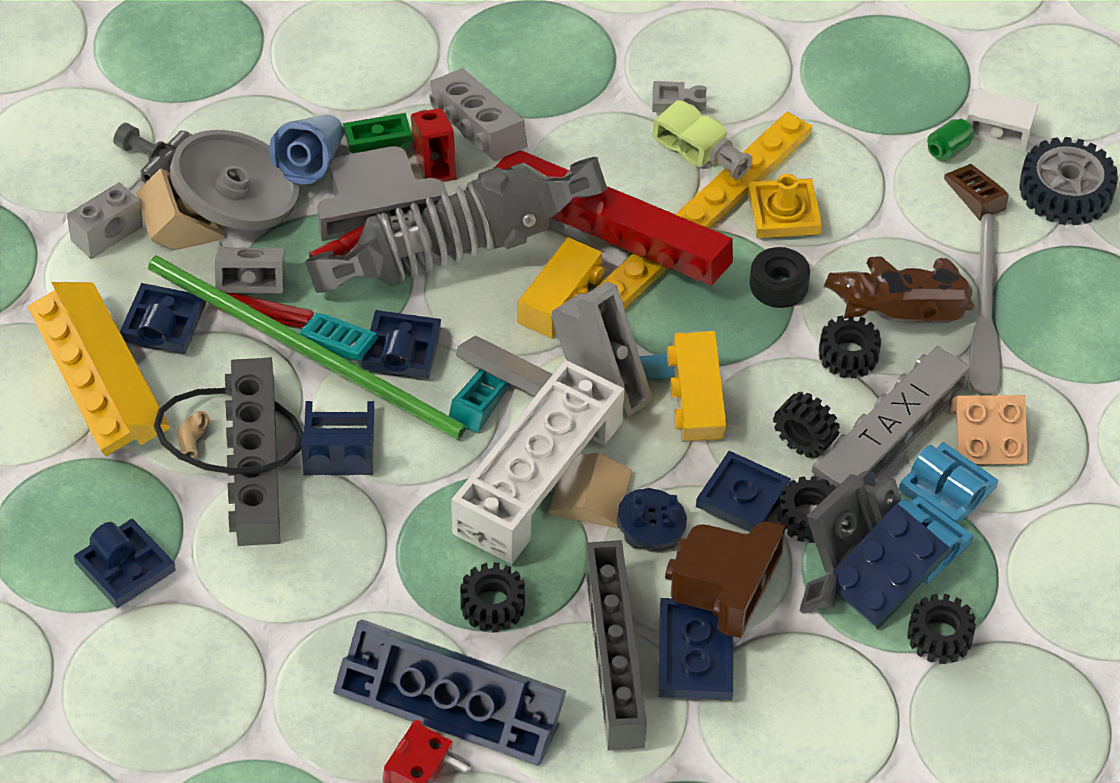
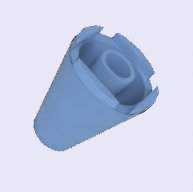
M329 114L285 123L274 133L270 140L269 153L272 164L285 174L283 177L288 181L300 185L312 184L322 178L331 165L344 136L342 123L338 118Z

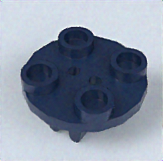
M645 488L634 490L625 495L618 507L617 522L621 532L624 534L626 543L630 546L652 549L673 548L678 545L680 538L685 532L687 516L683 506L677 500V495H670L662 490Z

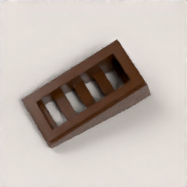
M968 164L944 174V180L979 220L986 213L994 215L1006 210L1009 194L974 165Z

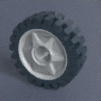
M1058 137L1051 138L1050 144L1047 140L1042 141L1039 147L1035 145L1025 157L1019 184L1021 197L1023 200H1027L1026 205L1029 209L1035 208V214L1039 217L1046 213V220L1053 222L1054 218H1059V224L1066 225L1067 220H1071L1072 225H1079L1081 219L1085 224L1090 223L1093 217L1096 220L1102 217V214L1106 213L1112 204L1118 180L1117 168L1113 166L1114 161L1111 157L1106 158L1107 152L1103 149L1096 152L1097 145L1090 142L1088 146H1084L1083 139L1078 138L1076 143H1072L1071 137H1064L1063 142H1060Z

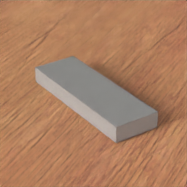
M476 335L460 344L456 353L458 358L533 396L537 395L553 375Z

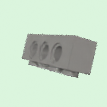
M461 68L430 81L432 94L429 95L432 108L443 109L450 124L457 127L465 138H469L481 152H485L491 159L496 161L528 147L524 120L465 69Z

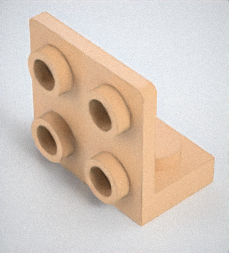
M1026 395L956 396L950 400V414H956L957 451L976 465H1024L1027 463Z

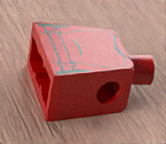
M443 109L420 110L411 114L413 150L423 179L435 178L442 182L456 180L454 130ZM433 151H436L440 156L433 160L430 154H434Z

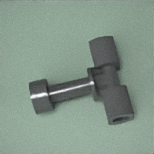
M125 122L117 128L113 142L125 151L135 148L149 156V162L140 170L142 181L146 183L160 168L170 172V165L176 148L184 139L192 134L180 130L167 144L163 141L153 144L139 136L140 131L138 128Z

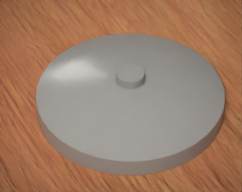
M207 130L195 133L178 145L171 161V182L176 193L184 203L202 217L229 228L262 230L276 226L289 217L299 196V184L288 181L283 177L285 174L272 164L269 153L270 145L243 133L228 130Z

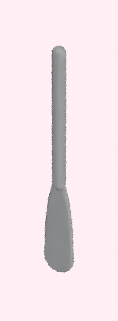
M990 213L984 214L981 218L979 317L972 336L968 381L972 389L983 395L995 394L1000 387V356L997 333L992 320L994 217Z

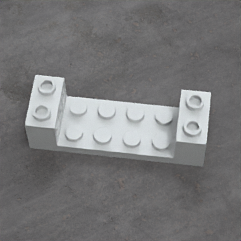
M564 360L451 499L452 534L512 565L531 541V515L590 440L605 446L622 424L624 388Z

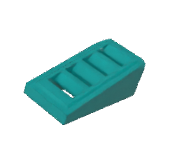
M315 313L300 332L301 335L337 355L355 360H361L378 339L375 332L321 313Z
M479 369L452 399L449 416L465 424L466 429L477 433L486 423L511 384ZM481 383H483V384H485V385H488V386H490V387H493V388H495V389L493 390V389H491V388H489V387H486V386L482 385Z

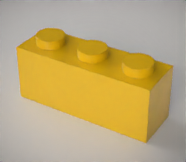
M567 237L518 300L517 323L552 339L557 333L552 319V311L579 293L586 294L593 284H599L604 274L602 252Z
M715 331L674 333L672 346H667L668 367L674 366L675 377L670 378L671 397L677 398L678 409H674L675 430H681L682 442L723 439L726 429V418Z

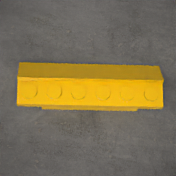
M51 282L55 290L27 307L101 452L106 457L135 439L140 445H143L157 437L154 423L160 406L93 282ZM164 415L161 422L163 432L171 428Z

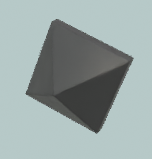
M831 573L808 582L799 611L804 614L835 607L837 575Z

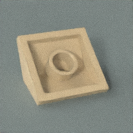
M601 453L578 455L556 484L549 508V515L618 528V507L627 494L632 469Z

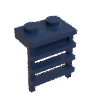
M367 401V412H312L313 402H305L304 434H301L303 475H373L374 401ZM312 426H367V428H312Z

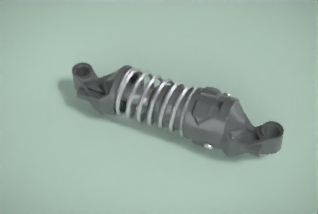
M598 157L586 158L571 164V170L564 177L546 176L525 163H520L504 170L495 167L481 172L476 180L471 181V183L468 182L466 190L463 191L458 186L456 194L451 196L442 192L438 204L434 205L432 198L427 197V208L424 209L422 216L417 204L412 202L411 209L416 220V226L409 228L402 209L397 208L396 215L402 231L396 233L393 232L386 214L382 213V215L378 214L377 217L375 215L367 218L358 243L345 256L335 255L333 251L315 255L305 261L316 293L331 291L342 286L344 282L354 276L376 277L386 284L394 286L404 282V270L410 277L416 278L418 273L417 262L425 272L430 273L433 268L432 256L436 263L444 268L448 263V255L455 261L460 262L463 253L467 252L474 257L480 247L487 251L499 247H504L508 250L524 244L529 236L548 230L552 217L560 212L574 197H590L607 190ZM421 251L425 253L426 262L420 253ZM407 256H409L411 268L405 259Z

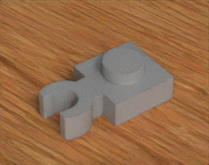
M653 81L652 112L663 113L677 100L695 106L698 111H705L707 87L697 85L690 89H685V82Z

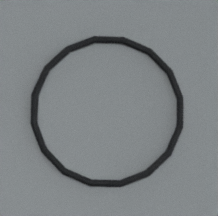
M225 388L195 389L174 396L158 409L154 423V429L161 445L178 459L204 470L233 475L263 473L286 465L300 452L301 434H304L296 417L275 401V409L291 421L297 433L295 447L283 459L258 467L242 468L207 464L181 453L166 440L161 428V422L164 413L179 401L198 395L226 394Z

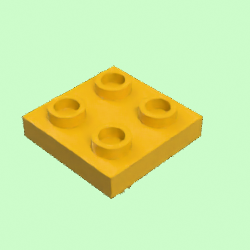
M782 174L777 180L748 182V196L756 238L821 235L822 223L812 178L797 179L792 174Z

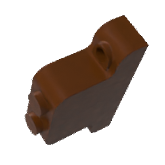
M761 522L755 525L752 532L748 534L706 524L694 526L686 539L681 538L677 548L676 559H670L666 568L665 579L671 581V598L681 604L712 611L713 616L718 617L717 626L723 634L742 638L783 554L786 525Z

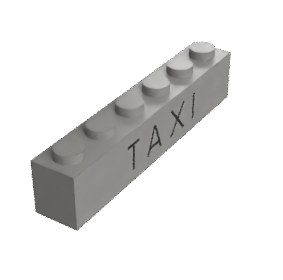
M936 346L928 355H921L915 363L914 369L908 375L902 374L895 383L894 389L888 395L882 394L876 401L874 408L867 415L862 414L857 419L853 429L847 435L842 434L836 440L833 449L826 456L821 455L815 461L812 467L813 476L817 477L819 482L822 479L827 480L829 487L834 485L836 488L850 474L858 476L864 471L874 473V478L876 479L950 404V400L958 396L966 388L970 365L939 346Z

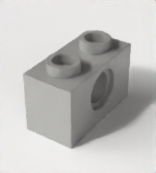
M120 182L67 214L71 241L90 259L143 227L140 200Z
M218 247L215 258V287L225 293H283L286 279L285 248Z

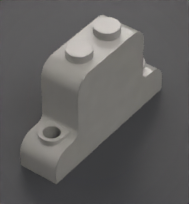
M392 146L337 157L330 165L334 197L323 199L317 205L318 231L321 241L340 238L364 225L367 218L376 215L377 217L378 214L382 215V213L387 214L388 217L396 216L397 208L402 209L403 214H407L408 210H411L412 202L417 204L422 216L424 209L427 208V197L432 198L434 205L438 204L442 192L447 193L445 185L442 181L435 178L416 179L407 154L400 147Z
M605 282L586 294L579 293L552 311V319L566 360L624 388V417L630 418L653 402L617 285Z

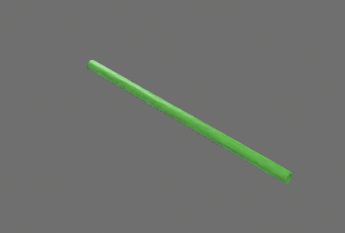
M155 255L150 260L148 270L454 439L459 440L466 430L465 424L165 259Z

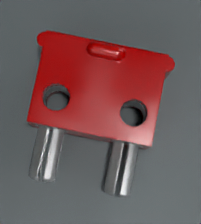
M415 720L384 765L382 780L383 783H437L435 779L445 764L466 774L471 768L472 763L452 752V740L421 725L420 720Z

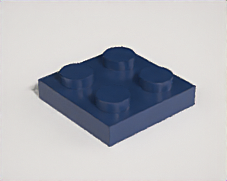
M728 451L696 498V507L752 532L755 525L769 520L779 504L783 488L785 486L788 487L791 478Z

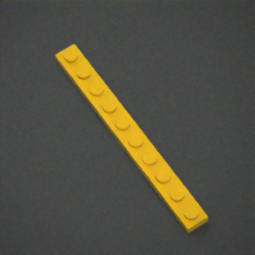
M786 111L742 152L748 153L753 157L752 165L745 175L735 180L730 176V172L724 169L682 207L676 215L711 229L748 194V182L762 181L811 135L812 125ZM633 253L597 287L605 282L617 285L624 309H626L668 268Z

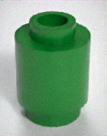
M964 119L950 120L928 136L927 144L930 154L940 161H948L971 144L974 138L972 126Z

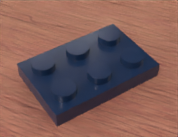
M897 503L831 572L837 575L836 594L878 630L951 553L950 547Z
M660 598L659 697L714 700L733 699V636L723 634L718 629V617L713 616L712 611L681 604L672 598Z

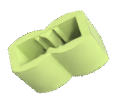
M677 100L654 120L652 136L662 146L677 151L689 163L703 167L710 160V154L715 145L720 140L727 138V130L718 120L702 116L695 106Z

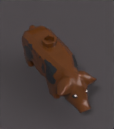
M882 256L870 257L866 264L871 274L858 271L830 272L824 284V288L835 292L846 304L844 319L860 317L867 314L868 311H874L880 317L896 322L948 323L963 318L966 310L970 311L974 308L971 300L973 293L971 285L959 274L958 267L947 258L936 259L933 265L935 270L929 271L920 268L897 270Z

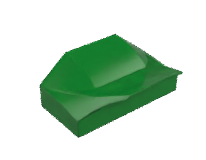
M406 113L343 123L344 135L349 151L352 154L392 146L400 147L406 152L408 146L413 142Z

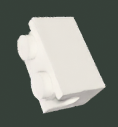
M977 89L967 117V122L974 131L973 139L1025 152L1034 127V118L1038 104Z

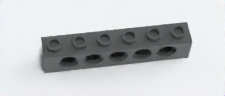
M272 357L232 359L231 373L225 374L226 394H232V400L225 401L226 420L233 421V427L226 428L227 448H233V455H227V467H258L277 461ZM278 468L263 473L228 474V476H234V483H228L229 504H235V511H228L229 532H236L238 546L281 544Z
M622 540L586 542L585 573L607 750L645 748L647 722Z

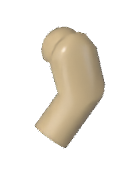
M195 412L177 430L180 452L192 458L198 456L196 441L206 433L211 421L206 412Z

